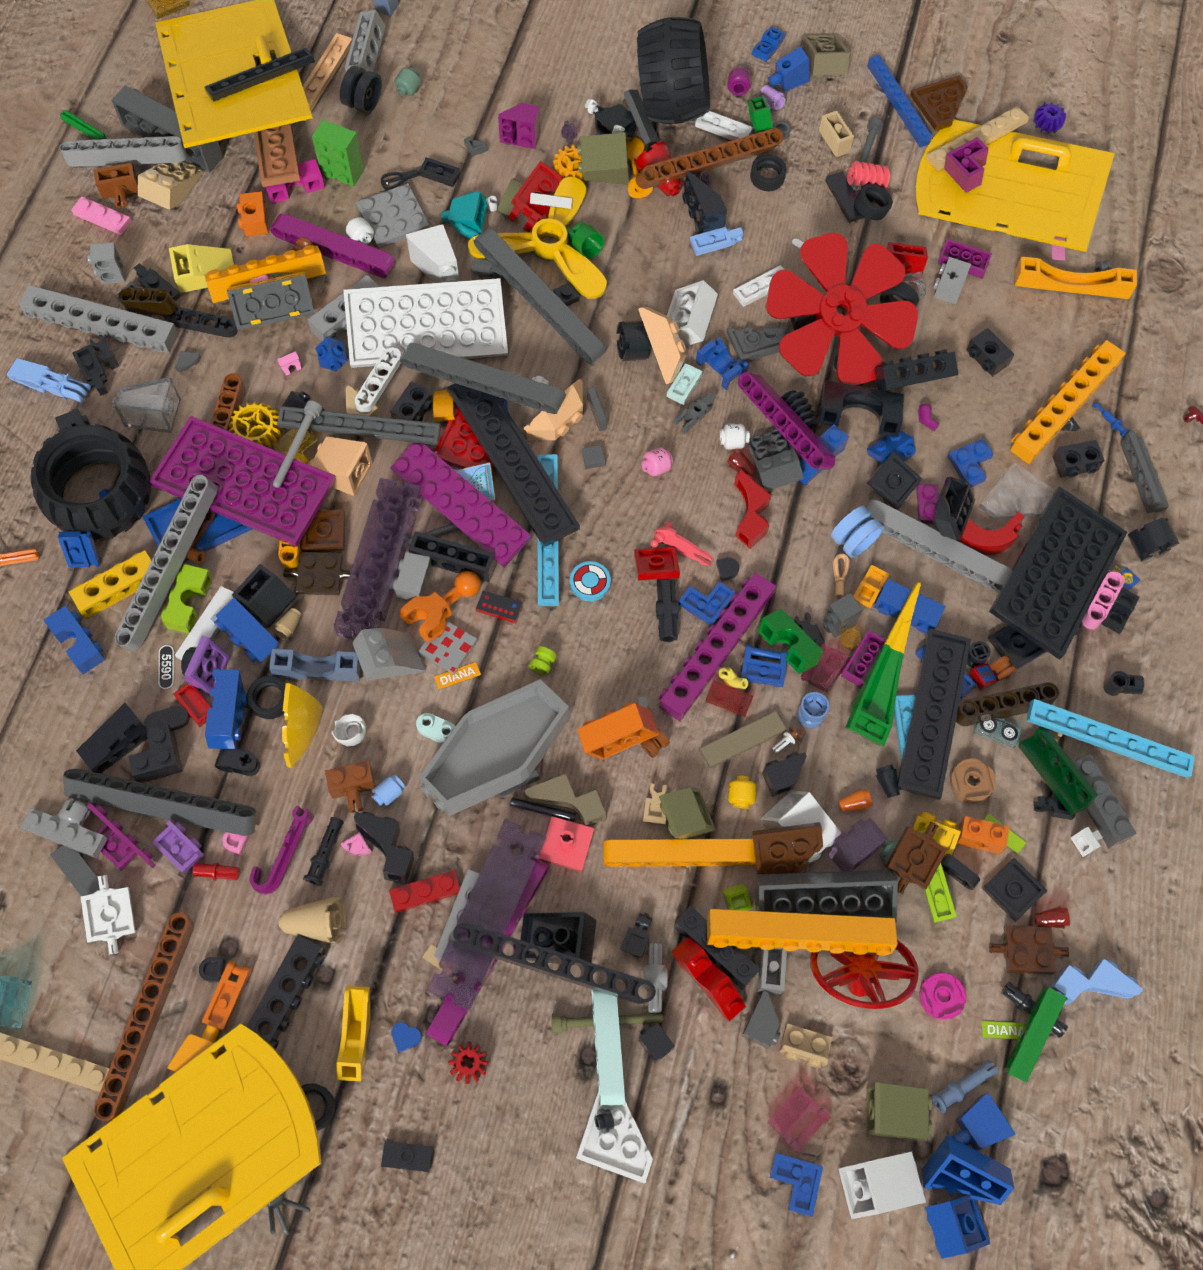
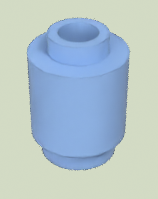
M394 774L392 777L388 776L372 790L374 793L372 798L379 806L383 804L387 807L403 793L402 790L406 787Z

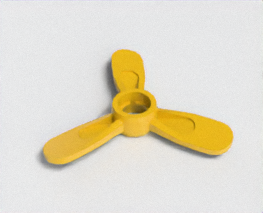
M569 176L560 182L554 196L572 198L571 209L550 206L548 219L538 221L531 233L497 234L516 254L533 251L542 259L554 260L566 279L571 282L582 296L588 299H596L601 297L606 291L607 281L605 276L586 257L568 245L566 228L576 216L586 195L585 184L580 179ZM477 236L472 237L468 242L469 253L476 258L486 259L474 245L473 240ZM549 236L554 237L558 242L548 244L540 239Z

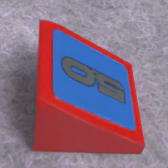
M988 663L976 666L969 672L980 691L999 682Z

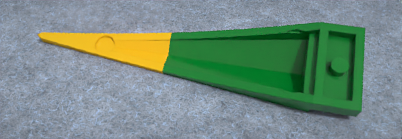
M920 582L914 585L851 707L852 712L845 727L879 746H885L892 728L900 671L909 628L921 586Z

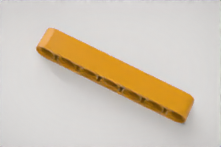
M753 839L607 840L603 842V865L609 867L756 865Z

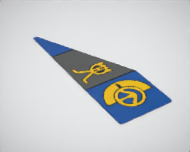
M1113 562L1108 569V572H1118L1123 576V586L1128 591L1140 581L1128 568Z

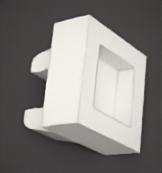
M1089 827L1072 836L1071 840L1082 857L1101 847L1098 840L1103 837L1098 830L1091 832Z

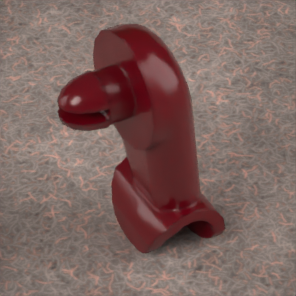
M1195 406L1188 407L1190 413L1185 415L1183 420L1187 419L1185 422L1188 423L1196 419L1197 422L1203 425V413Z

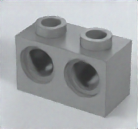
M115 244L90 245V253L87 255L89 265H93L95 277L99 278L101 284L125 282V266Z

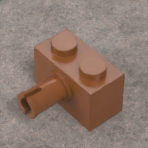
M132 163L94 170L96 186L102 199L114 197L117 208H122L121 202H123L124 208L127 207V194L138 193V178Z
M364 761L325 770L328 791L332 799L347 796L349 812H356L355 803L358 812L362 811L363 806L360 792L373 790L376 787L370 762Z

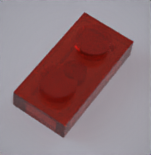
M713 680L705 702L746 717L753 695Z

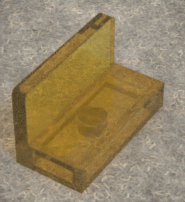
M297 429L290 430L278 439L276 443H273L277 452L284 455L287 454L298 432ZM307 430L298 449L299 453L318 440L313 431Z

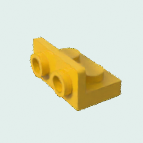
M923 811L922 814L917 812L912 829L918 832L926 830L930 822L937 824L939 827L933 838L939 845L947 849L945 854L952 855L961 833L959 827H956L957 823L948 819H944L942 822L935 819L936 816L926 811Z

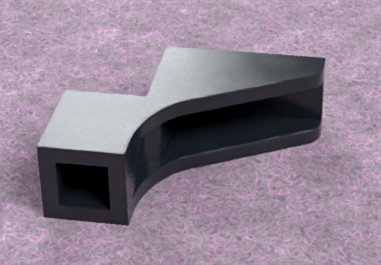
M355 812L354 821L357 831L381 851L386 858L383 869L384 880L407 884L414 856L413 851H410L407 847H395L400 833L399 822L391 817H377L370 812Z

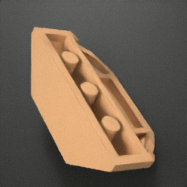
M641 307L638 310L665 383H673L686 357V347L679 338L678 325L672 318L649 307Z
M580 378L564 391L566 397L557 414L542 411L530 424L524 427V438L527 441L556 440L558 437L564 436L574 423L577 424L582 419L583 382Z

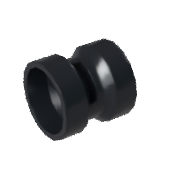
M981 641L972 643L969 649L967 665L971 668L983 665L991 653L989 646Z

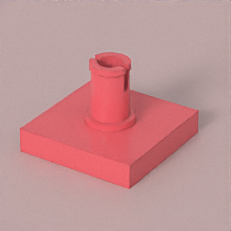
M551 817L539 860L582 872L594 828Z

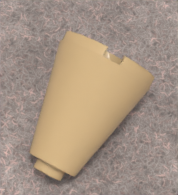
M329 897L285 910L280 915L279 927L286 934L299 935L328 943H340L344 937V934L340 935L341 928H346L345 905L343 902L338 901L341 899L340 897Z

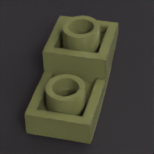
M511 179L496 212L506 217L509 216L515 206L511 201L522 187V183Z

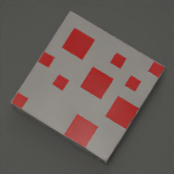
M446 621L445 631L430 642L425 641L418 653L455 675L478 640Z

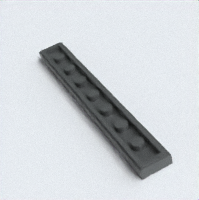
M280 406L277 426L299 430L305 417L304 408ZM321 411L320 415L312 420L307 431L438 445L441 424Z

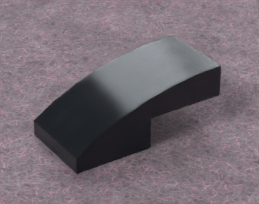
M1121 588L1107 617L1101 624L1120 634L1130 614L1133 612L1139 596Z

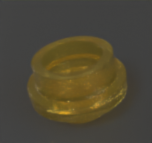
M852 628L844 630L840 636L841 644L847 649L857 648L862 640L860 633Z

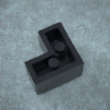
M168 723L146 729L150 750L128 756L132 777L137 782L145 783L183 772L175 732Z

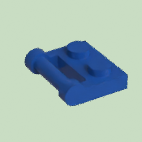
M746 644L741 678L747 679L748 682L783 687L787 665L785 659L788 651L782 650L778 652L755 648L750 644ZM751 656L780 660V664L751 659Z

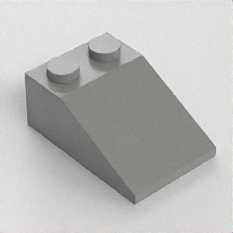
M385 628L361 630L353 641V646L366 681L425 671L410 633Z

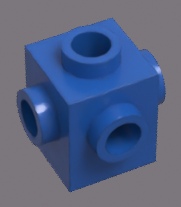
M326 337L316 347L319 364L322 368L337 371L348 361L343 341Z

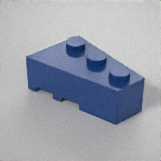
M235 598L229 600L210 618L222 632L224 631L230 636L229 639L237 647L240 646L246 651L244 654L253 663L255 661L258 663L262 662L272 652V649H276L280 645Z
M213 669L212 676L216 685L215 689H210V697H214L212 708L208 709L205 738L209 749H235L237 740L241 739L240 725L245 721L244 706L248 705L247 693L244 690L240 670Z

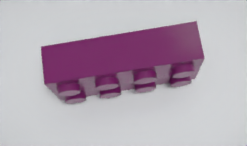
M947 239L937 264H947L949 257L971 264L968 274L983 279L992 253Z
M868 630L845 667L841 677L862 688L886 640Z

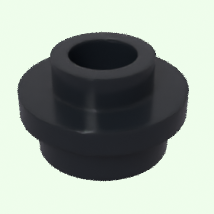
M598 1109L597 1115L594 1117L596 1128L601 1130L603 1134L609 1133V1130L614 1129L612 1113L609 1109Z

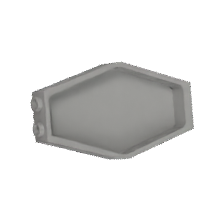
M540 679L469 711L461 718L420 774L421 791L427 797L431 795L435 800L434 804L441 812L445 810L451 816L523 783L530 777L571 718L569 706Z

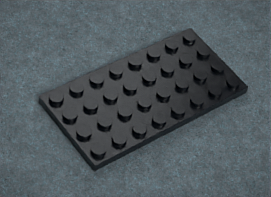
M1059 486L1053 493L989 612L1056 658L1061 659L1064 657L1127 531Z

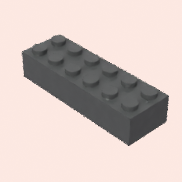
M126 85L112 99L123 127L144 138L178 136L182 139L176 111L170 109L167 105H162L152 97H147L137 89H132ZM218 141L185 148L188 154L186 160L209 173L223 159Z
M892 870L755 875V911L895 918V923H897L898 880Z

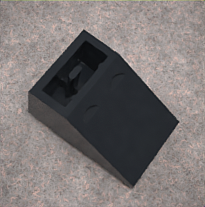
M687 171L686 179L683 181L684 193H682V199L684 204H687L689 207L690 218H693L695 221L696 232L701 234L725 227L727 209L721 195L690 171Z

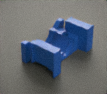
M719 337L716 339V342L710 340L699 351L697 350L696 362L700 366L707 362L723 377L721 386L726 390L728 389V383L748 370L749 364L740 359H733Z

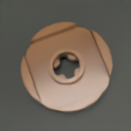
M978 759L962 760L952 770L950 775V786L957 799L968 803L984 801L991 795L996 785L993 770ZM969 776L978 780L975 786L968 783Z

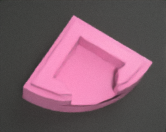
M360 832L341 843V846L353 855L362 856L372 852Z

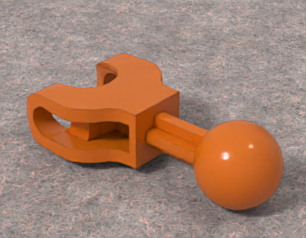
M463 571L455 578L454 588L441 597L434 592L429 596L414 597L401 608L400 618L407 624L425 620L420 625L419 632L425 641L430 642L445 631L446 621L452 615L449 606L462 596H475L481 588V580L475 572Z

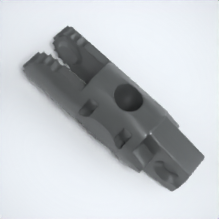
M710 392L703 399L701 397L697 398L672 422L676 425L685 418L688 423L681 430L685 434L712 410L710 405L715 401L716 396Z

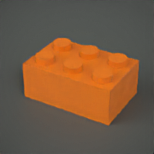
M634 702L623 705L622 709L616 712H607L598 720H589L583 724V727L577 729L585 754L600 760H604L660 735L652 711Z

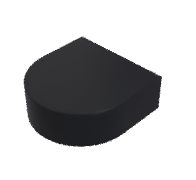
M723 558L716 560L721 581L733 579L738 575L739 563L735 559Z
M216 957L204 959L199 966L200 976L208 982H219L224 972L225 959Z

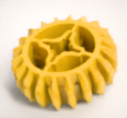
M254 401L253 405H250L246 402V407L243 408L239 405V411L233 410L234 416H231L232 422L229 423V432L270 449L271 443L277 444L276 438H281L283 428L277 426L279 414L276 410H273L271 405L266 406L264 402L258 405L256 401ZM263 420H268L270 422V425H266L265 422H263ZM241 429L247 433L246 436L240 433Z

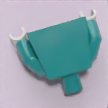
M480 191L468 192L452 200L450 210L442 212V220L445 223L449 222L456 232L471 239L482 232L487 209L490 211L497 210V198L495 196L486 198Z

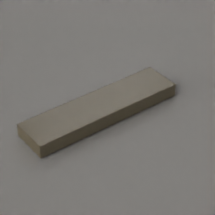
M775 711L700 748V752L711 769L786 732L787 729Z

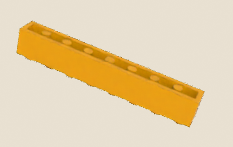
M710 909L707 917V945H714L718 948L737 946L740 949L760 947L763 950L784 948L786 951L806 949L809 952L826 950L838 954L846 951L857 955L877 953V955L886 956L892 954L898 945L895 918Z

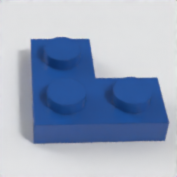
M983 438L949 452L947 457L961 480L968 482L970 487L985 482L987 478L978 464L991 459L994 454Z
M718 582L707 597L689 586L679 599L678 605L711 626L717 622L722 610L729 606L736 592Z
M775 1153L769 1178L793 1185L788 1205L789 1211L813 1217L823 1166Z

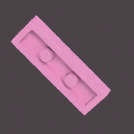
M82 196L71 210L73 215L119 235H122L132 222L129 216Z

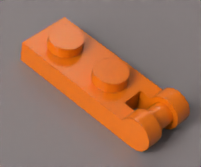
M228 962L202 1023L222 1031L226 1030L246 982L251 976L252 968L247 966L242 968L237 966L236 962ZM233 975L239 976L237 982L230 981Z

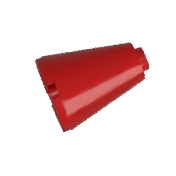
M665 142L653 144L651 146L652 150L648 153L645 150L637 157L635 165L640 172L646 166L672 159ZM680 179L657 185V187L666 196L674 197L680 193L682 183Z

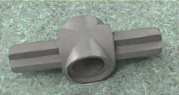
M660 943L649 944V965H645L643 979L651 982L656 989L654 999L648 1002V1012L660 1013L662 1011V991L667 989V967L662 965L663 946Z

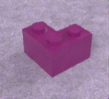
M978 137L946 153L944 170L966 193L982 185L984 174L982 166L986 165L989 148Z

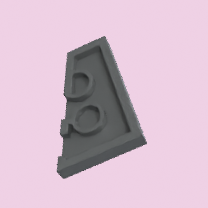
M727 328L726 331L738 359L744 362L778 353L779 342L785 335L791 333L789 328H764V330H752V328L734 330V328Z

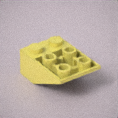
M190 244L169 248L174 280L180 293L208 288L204 274H208L211 270L217 269L220 271L227 269L230 265H234L231 249Z

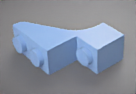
M1105 959L1097 962L1087 977L1084 976L1083 971L1079 968L1068 965L1061 970L1050 985V988L1067 997L1064 1003L1066 1005L1074 1002L1083 991H1092L1127 999L1137 996L1143 991V988L1138 985L1136 979L1123 974L1118 970L1119 967L1114 962Z

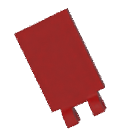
M540 161L512 199L511 203L515 206L507 218L514 222L521 212L529 218L523 229L530 233L536 222L546 219L550 211V206L531 204V193L554 196L560 182L564 178Z

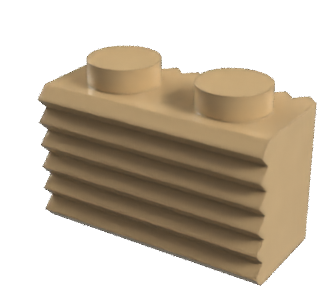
M838 111L823 115L819 132L834 155L839 157L850 153L854 135H852L851 130L843 121L844 119L838 114Z

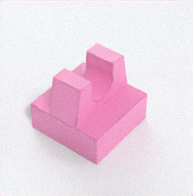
M296 351L277 359L279 367L286 376L290 375L288 369L290 365L295 366L297 371L301 370Z

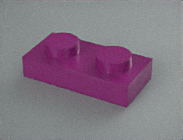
M918 484L916 487L918 521L923 524H934L933 517L935 516L939 499L938 484Z

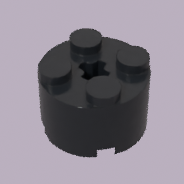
M643 321L618 322L616 334L620 335L619 340L616 341L619 358L623 359L622 361L649 359V349H652V345Z
M1168 518L1154 520L1143 525L1144 527L1140 529V532L1138 529H1135L1128 534V538L1141 562L1152 558L1153 554H1165L1172 547L1179 544Z

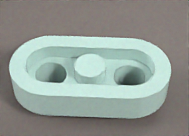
M431 713L420 715L416 721L417 730L421 735L441 744L445 742L456 727L453 723ZM425 721L431 722L428 726H424L423 723ZM446 729L450 730L448 735H444L442 732Z

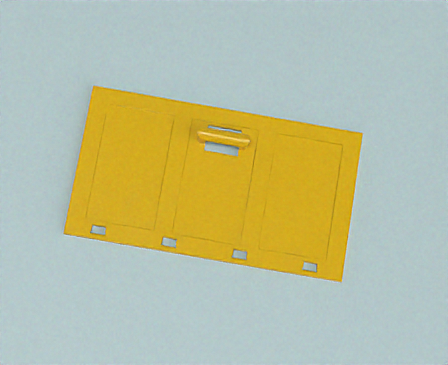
M253 0L155 22L184 148L313 118L297 69L214 102L204 88L209 84L256 67L254 57L259 56L261 64L272 60L271 53H275L276 58L291 53L274 0Z

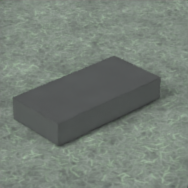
M594 387L587 388V400L599 431L606 430L607 418L597 391Z

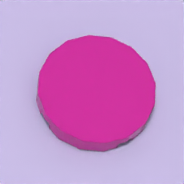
M945 972L934 973L926 978L919 991L920 1003L925 1012L933 1018L940 1020L952 1019L960 1014L964 1009L967 999L965 987L961 981Z

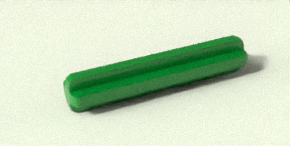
M63 110L60 113L63 121L92 139H107L105 133L68 110Z

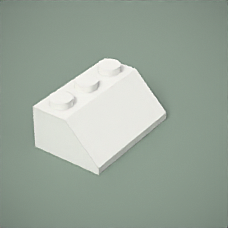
M704 280L676 289L667 314L668 317L677 323L679 338L686 345H692L704 340L718 294Z

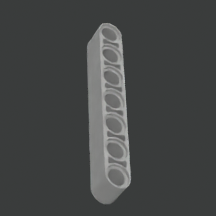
M178 136L66 141L59 147L69 167L106 166L126 163H178L186 160L188 157L182 139Z

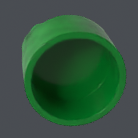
M579 222L571 229L566 228L568 238L572 242L574 249L587 259L597 256L602 251L605 243L604 237L593 226Z

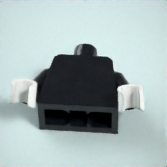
M587 100L585 108H588L590 114H595V128L601 134L625 133L626 141L633 139L636 133V122L631 110L628 111L622 104L603 108L597 105L595 100Z

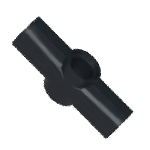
M671 578L657 580L656 618L659 622V640L664 642H673L678 639V600H676L675 579Z

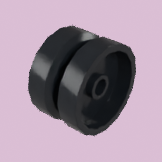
M351 66L345 73L341 83V104L352 109L356 108V110L365 114L371 113L381 96V76L371 71L366 72L365 69L359 66Z

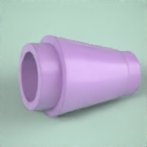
M769 85L762 87L760 93L766 98L770 108L775 110L781 109L786 101L784 94Z

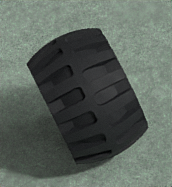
M668 17L654 21L638 30V70L643 104L648 120L664 124H680L695 120L710 111L709 73L701 22L687 17Z
M80 423L70 428H62L53 437H48L43 442L40 451H37L33 460L34 467L31 468V486L39 509L52 524L63 532L81 531L82 534H87V531H90L93 540H97L98 538L116 537L115 535L131 529L136 520L141 519L145 512V505H148L150 499V473L141 452L127 437L107 426L100 424L88 425L86 423ZM96 462H107L121 467V474L116 486L106 496L94 502L80 504L63 499L65 484L72 474L83 466Z

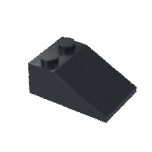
M585 912L524 913L520 940L592 963L596 919ZM526 951L525 958L529 961H536V954L533 951ZM549 958L548 963L558 964V961L555 958Z

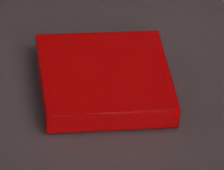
M675 547L634 550L638 581L680 578Z

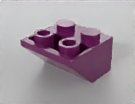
M520 103L498 115L501 143L525 148H536L540 135V106Z

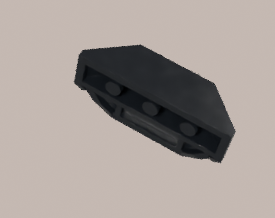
M951 476L947 477L939 495L935 516L933 517L934 525L939 529L940 534L957 541L962 539L975 503V498L968 482H962Z

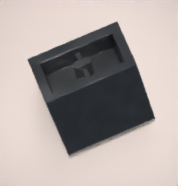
M261 564L256 567L232 594L233 598L254 618L268 628L296 598V595L274 573Z

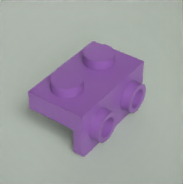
M168 820L166 822L168 827L152 843L185 874L204 855L199 850L202 845L194 837L188 839L184 835L187 830L178 822L173 824Z

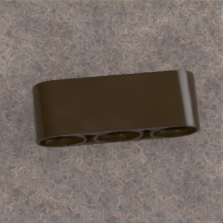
M124 288L118 294V299L126 310L136 314L170 315L177 309V303L166 289Z

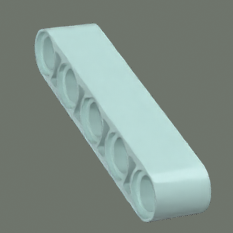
M592 989L600 1106L625 1105L617 997Z

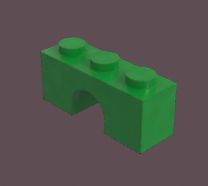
M782 609L762 618L757 632L771 646L778 642L786 643L790 646L785 660L798 674L818 665L823 650Z

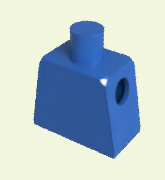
M801 46L775 63V74L768 77L771 87L779 84L784 91L810 82L809 58Z
M986 1093L981 1095L956 1119L961 1130L954 1134L952 1138L965 1145L970 1143L973 1149L980 1150L1015 1135V1132L990 1094Z

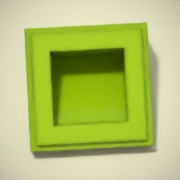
M738 884L722 890L729 910L747 911L753 909L747 887L744 884Z

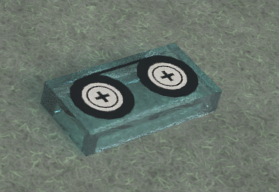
M997 718L977 723L973 733L1016 748L1023 727Z

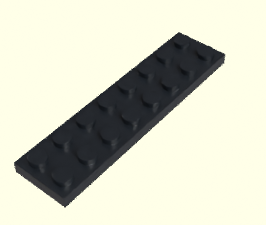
M930 628L927 632L896 789L937 800L942 798L970 649V638Z

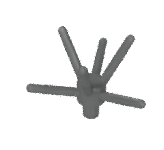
M282 1194L267 1205L271 1234L276 1232L275 1210L285 1235H289L287 1224L279 1208L282 1203L307 1213L311 1209L283 1198Z

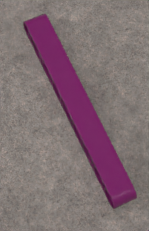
M531 855L527 857L489 922L487 930L511 937L545 878L550 865ZM483 936L480 938L479 942L483 948L491 947V940L488 937ZM472 952L426 1033L427 1036L446 1047L450 1044L498 959Z

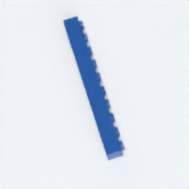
M880 55L869 58L867 67L919 147L929 145L932 139L931 133Z

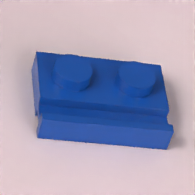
M81 531L59 532L58 540L69 568L90 567V565L100 566L101 561L90 531H87V534H82Z

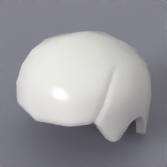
M353 713L347 714L335 721V728L331 733L338 743L347 747L355 746L365 737L366 723L358 715Z

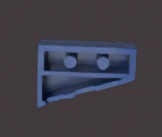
M949 1135L946 1136L921 1169L925 1189L932 1190V1187L946 1190L948 1194L955 1195V1192L970 1195L971 1199L1001 1205L1015 1188L1010 1168Z

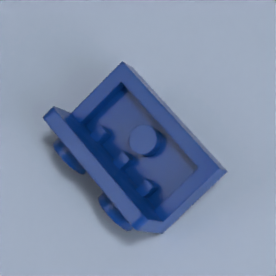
M901 430L898 438L885 436L867 448L868 456L882 464L889 454L894 452L905 461L916 453L913 437Z

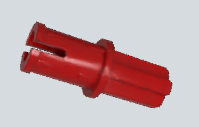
M195 862L193 866V877L213 878L216 881L217 879L238 880L240 876L239 867L224 866L218 862L215 864Z

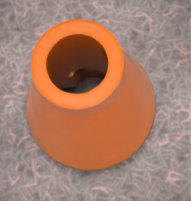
M861 788L838 800L842 813L846 811L867 810L868 807L873 806L868 789L862 790Z

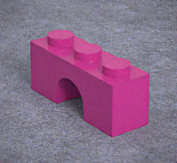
M313 159L298 164L300 181L265 187L271 204L288 200L287 190L292 185H302L307 193L325 188L316 160Z

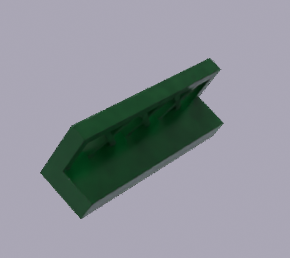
M1038 727L1033 736L1019 743L1018 747L1071 816L1088 808L1098 796L1046 728ZM1041 735H1042V737L1045 739L1046 744H1045L1044 741L1040 738ZM1082 788L1088 794V797L1083 793Z

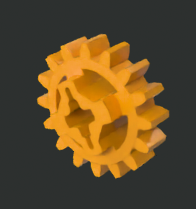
M572 145L571 148L564 146V151L559 149L558 154L554 155L553 160L555 172L559 173L562 177H576L582 181L583 173H579L578 162L582 161V156H578V148Z

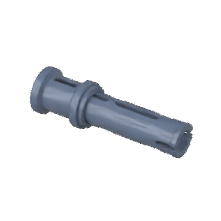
M987 1060L956 1083L949 1082L946 1084V1088L939 1093H932L930 1095L932 1103L940 1113L944 1114L949 1106L955 1102H962L966 1093L997 1074V1067L987 1071L988 1068L994 1065L991 1060Z

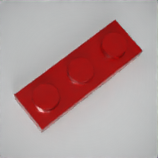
M455 870L390 889L389 893L394 911L398 913L457 895L460 887Z

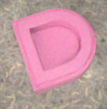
M226 832L222 842L228 851L241 855L250 835L242 836Z

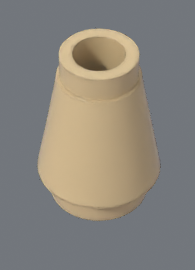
M291 608L274 625V634L282 640L291 638L301 613Z

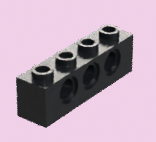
M947 349L935 351V356L929 357V353L917 355L915 360H911V356L900 358V363L896 364L893 363V360L881 362L882 366L875 368L878 390H890L959 375L955 352L947 353ZM933 362L936 364L935 370L932 367ZM915 365L918 367L917 374L914 371ZM897 369L900 371V377L896 374Z
M415 531L408 548L409 553L430 557L434 567L458 574L463 571H472L479 576L480 580L490 582L496 566L494 553Z
M692 906L675 922L674 929L685 939L689 937L701 946L710 961L725 973L742 991L759 972L760 968L736 946L718 948L714 945H707V920Z

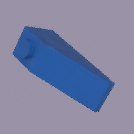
M833 424L819 439L836 457L845 449L849 436ZM802 458L799 462L804 479L799 481L806 486L822 469L812 468Z

